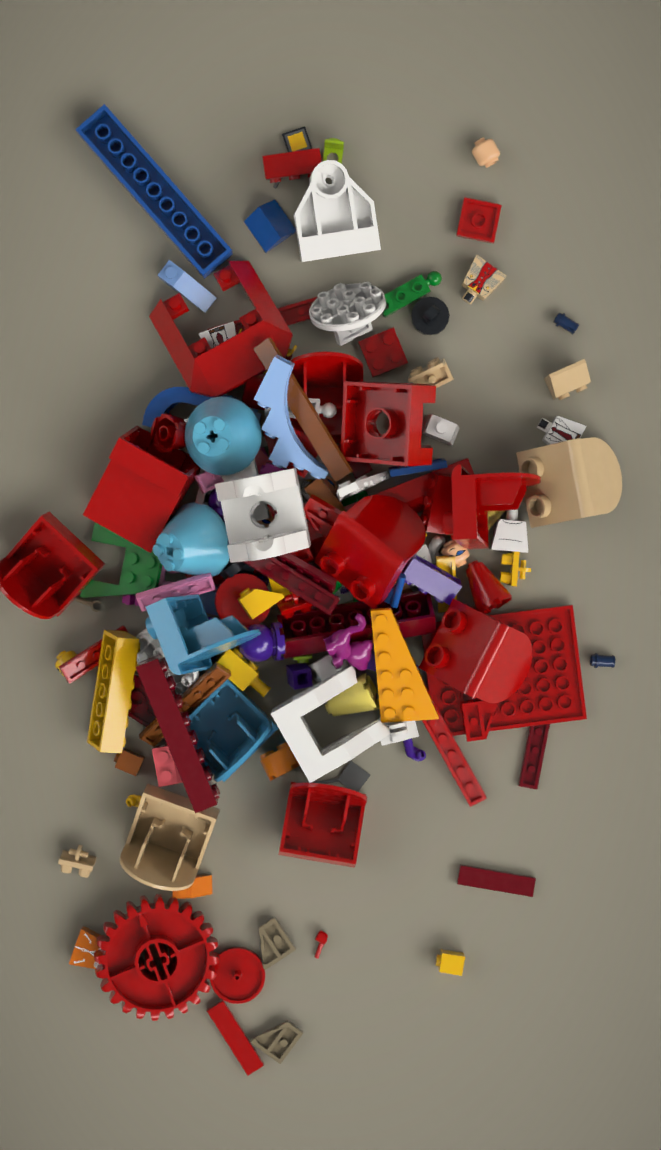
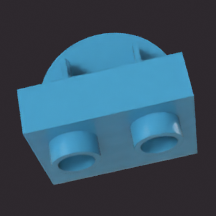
M199 594L167 597L146 606L149 615L145 620L147 631L153 639H158L169 669L176 675L209 669L213 666L211 657L241 645L261 634L259 629L248 631L233 615L219 620L217 617L208 620Z
M229 679L189 714L191 719L189 726L191 730L196 731L198 736L197 746L198 748L202 747L206 756L204 763L206 766H210L214 774L213 779L216 782L221 780L225 782L279 729L272 719Z

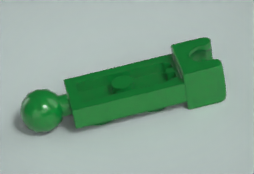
M432 271L425 280L421 274L391 292L384 294L389 308L384 311L383 316L386 318L430 293L431 290L428 286L439 285L442 281L441 274L437 271Z

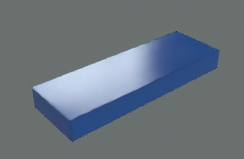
M444 458L432 460V465L389 467L388 471L390 477L447 468V461Z

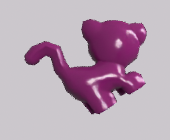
M361 614L355 616L359 623L358 625L339 629L328 638L323 639L336 669L342 667L343 660L345 659L350 666L356 667L360 671L368 668L374 642L372 640H365L363 642L355 641L350 643V635L363 631L366 626L365 617Z

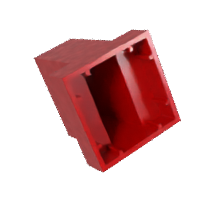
M137 425L118 438L109 456L111 460L83 516L151 553L158 536L177 511L187 490L195 481L194 476L198 475L201 468L192 460L188 453L181 449L169 453L159 452L153 445L155 440L154 437H151V433Z

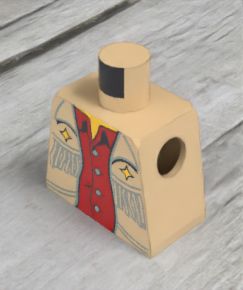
M476 255L462 283V286L467 289L462 299L470 305L476 297L484 301L504 281L506 275Z

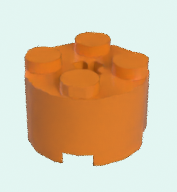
M287 742L277 746L278 751L276 752L271 750L260 755V762L270 781L300 766Z

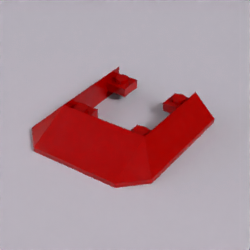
M228 261L230 265L213 274L223 292L240 283L255 308L239 318L245 330L211 349L205 337L187 346L173 321L190 311L180 293L164 302L160 299L149 315L191 393L213 398L220 397L267 371L254 351V348L267 338L273 340L282 357L286 359L293 334L250 261Z

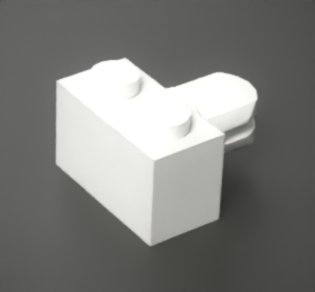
M416 722L383 723L388 727L390 734L381 740V745L419 737Z

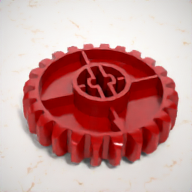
M156 894L154 903H149L148 898L143 895L140 897V906L138 907L131 901L126 902L127 913L124 914L119 910H115L113 912L115 924L105 922L103 930L106 935L98 936L96 940L97 946L101 950H97L94 953L95 962L100 964L96 967L95 974L98 978L103 979L100 984L101 990L103 992L111 991L109 998L112 1004L122 1001V1012L127 1014L135 1008L138 1019H142L146 1012H150L152 1021L159 1019L160 1012H165L166 1017L172 1019L175 1008H178L183 1014L188 1012L186 1002L191 1001L193 1004H199L201 1000L198 991L208 993L211 988L206 979H214L217 976L216 969L211 967L220 961L218 953L213 951L218 947V941L215 937L211 936L213 933L212 925L210 923H203L204 914L201 911H196L192 914V904L190 902L183 903L179 908L178 899L175 897H171L168 903H164L162 895ZM155 943L164 967L160 971L150 948V944ZM164 944L168 945L171 958L174 957L173 961L169 966H167L170 963L167 948ZM144 948H146V950L144 951V953H145L146 964H147V967H148L149 970H147V969L145 968V963H144V958H143V956L140 957V954H141V952L144 950Z

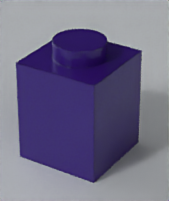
M306 663L286 665L288 684L294 690L313 686L311 668Z

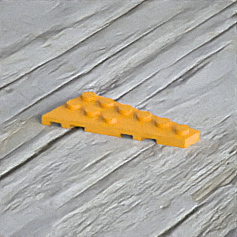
M391 608L371 609L381 722L439 719V715L435 710L432 699L427 692L424 681L410 654L408 645L402 636Z

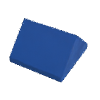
M276 200L259 206L244 221L265 253L296 233L295 227Z

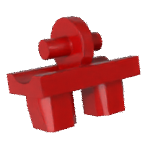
M292 592L276 603L281 615L285 619L292 618L294 611L300 610L301 613L310 612L311 606H313Z

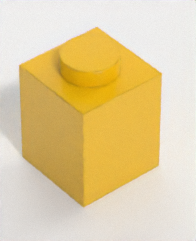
M441 949L440 955L437 954L435 966H438V970L441 973L462 976L465 955L461 952Z

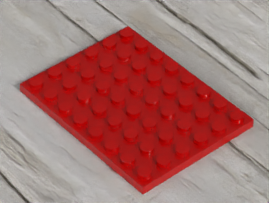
M573 605L488 615L527 635L532 645V661L529 672L518 690L506 700L498 703L489 731L587 719ZM442 621L436 622V629H437V630H438V628H439V626H440V624H441ZM436 633L422 635L424 656ZM426 672L428 691L452 735H464L465 727L461 703L480 701L481 699L472 698Z

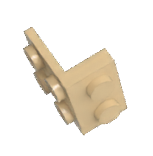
M439 357L429 361L425 368L419 366L411 370L408 377L409 383L432 384L436 388L454 380L445 359L440 360Z

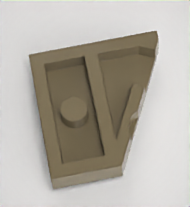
M273 917L259 927L263 968L266 970L295 951L296 948L276 917Z
M287 1020L252 1038L251 1043L281 1064L302 1036L303 1031Z

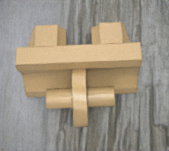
M78 845L77 850L71 848L69 851L63 850L58 864L61 865V872L71 873L74 867L79 869L81 877L88 878L94 868L97 857L89 856V852L82 851L83 845Z

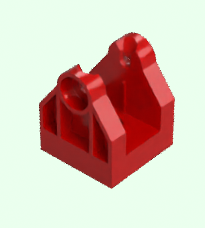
M344 381L340 451L346 461L397 466L432 465L433 448L431 445H421L423 403H435L436 386L415 383ZM382 411L389 418V429L384 434L379 433L376 425L377 417Z

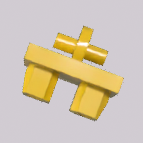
M520 552L501 555V564L511 565L510 572H500V582L509 584V586H517L518 571H520L519 579H525L526 572H531V568H526L527 560H521L520 567H518Z

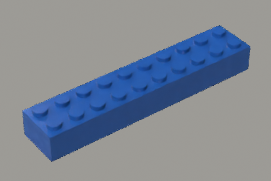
M105 104L75 129L80 138L204 279L233 255V251Z

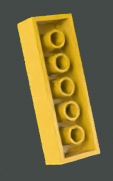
M104 630L87 737V743L99 752L122 753L123 747L126 744L125 730L129 724L128 711L132 705L131 691H133L135 685L133 678L137 666V653L140 651V639L126 631Z

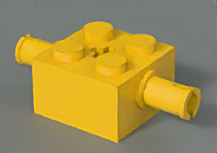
M237 647L216 655L218 657L217 663L231 671V676L228 679L242 691L247 686H251L264 697L271 689L259 678V671L257 670L259 666L255 662L250 660L248 662L243 658Z

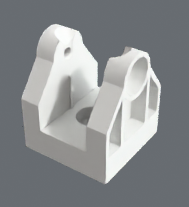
M326 160L319 163L310 176L309 187L294 214L301 262L381 250L374 201L349 177L347 169L341 163L335 160ZM330 178L332 184H327L325 179Z
M296 468L215 484L218 501H221L229 541L227 548L230 563L276 557L311 546ZM260 501H264L265 504H269L274 510H277V514H275V518L269 524V527L258 523L255 518L252 519L251 515L254 514L256 507L260 505Z
M353 666L335 673L324 681L314 684L312 687L303 690L272 708L271 715L310 783L352 760L390 734L388 727L378 719L321 748L303 715L358 683Z

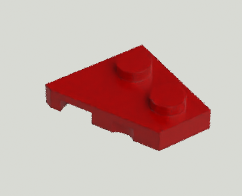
M312 494L304 507L305 515L310 520L313 528L316 531L319 530L324 537L323 541L325 542L335 520L342 511Z
M483 700L461 703L466 741L487 739L498 703H488Z

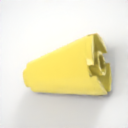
M367 673L360 675L357 678L358 683L327 701L325 707L328 714H332L335 717L380 709L379 699L376 700L378 692L369 675L366 676Z

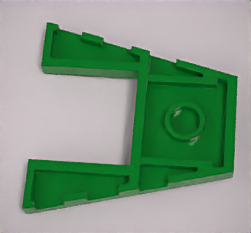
M95 522L91 541L125 547L124 562L119 585L91 580L81 591L80 597L135 595L157 588L162 564L153 551L150 553Z

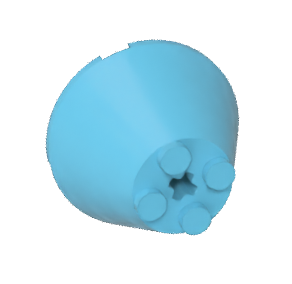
M231 397L211 398L197 406L187 421L185 427L187 451L192 460L201 469L215 475L238 473L251 464L260 450L262 432L259 420L252 409L240 400Z
M195 502L187 503L175 512L158 536L156 544L153 546V553L158 557L166 571H176L194 576L211 573L212 577L216 576L226 568L229 562L226 526L221 517L208 505Z

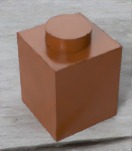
M124 748L122 753H117L114 758V762H116L115 768L137 776L145 757Z

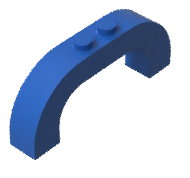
M188 387L168 388L158 393L150 401L145 410L142 425L152 427L156 417H160L161 414H169L171 409L179 403L199 406L204 401L213 397L191 393ZM226 394L220 396V397H231V398L240 400V399H238V398H236V397H234V396H230V395H226Z

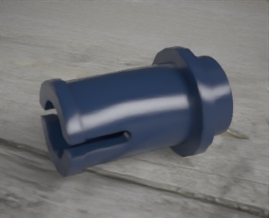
M560 312L553 321L557 327L564 328L572 335L579 326V323L574 322L566 317L565 313L562 314Z
M595 653L590 657V666H594V668L598 666L614 668L615 656L598 655V653Z

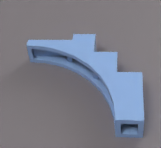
M276 355L254 397V400L258 401L257 404L266 409L268 407L271 408L261 430L265 431V435L270 438H279L269 460L279 468H287L290 462H292L295 468L311 472L310 475L314 478L325 479L329 473L326 466L306 450L291 424L287 391L295 363Z

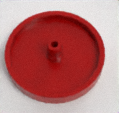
M245 573L235 574L231 578H226L219 585L215 594V609L220 619L222 620L233 615L244 627L261 624L269 614L270 608L254 619H250L237 599L241 597L239 594L247 588H250V590L269 591L266 584L258 577Z
M231 947L222 951L219 954V963L211 966L217 972L216 978L210 979L214 992L222 1000L233 1004L251 1001L261 992L264 986L265 970L262 960L255 952L244 947Z

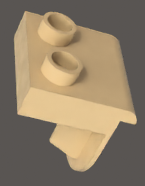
M577 438L516 453L520 473H530L541 477V483L527 487L524 495L531 528L606 514L613 511L619 503L622 493V475L619 462L610 446L599 438Z
M147 784L126 844L120 855L119 861L122 868L135 880L153 888L168 891H179L189 888L194 883L220 809L211 807L195 814L189 798Z

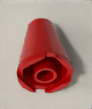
M161 414L160 417L154 419L151 427V437H154L155 443L153 445L159 452L169 453L186 447V423L184 419L170 414Z
M476 560L467 565L466 574L474 604L478 611L488 614L492 609H498L512 600L510 592L483 562Z

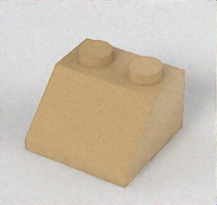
M585 359L551 373L544 378L553 400L556 398L563 400L569 397V393L574 390L577 393L587 389V384L591 383Z

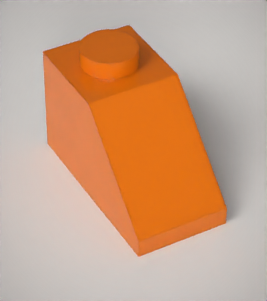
M212 874L196 875L194 883L189 888L172 891V898L186 899L213 894Z

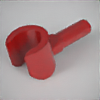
M321 930L315 938L319 942L314 956L319 959L321 950L328 938V935Z

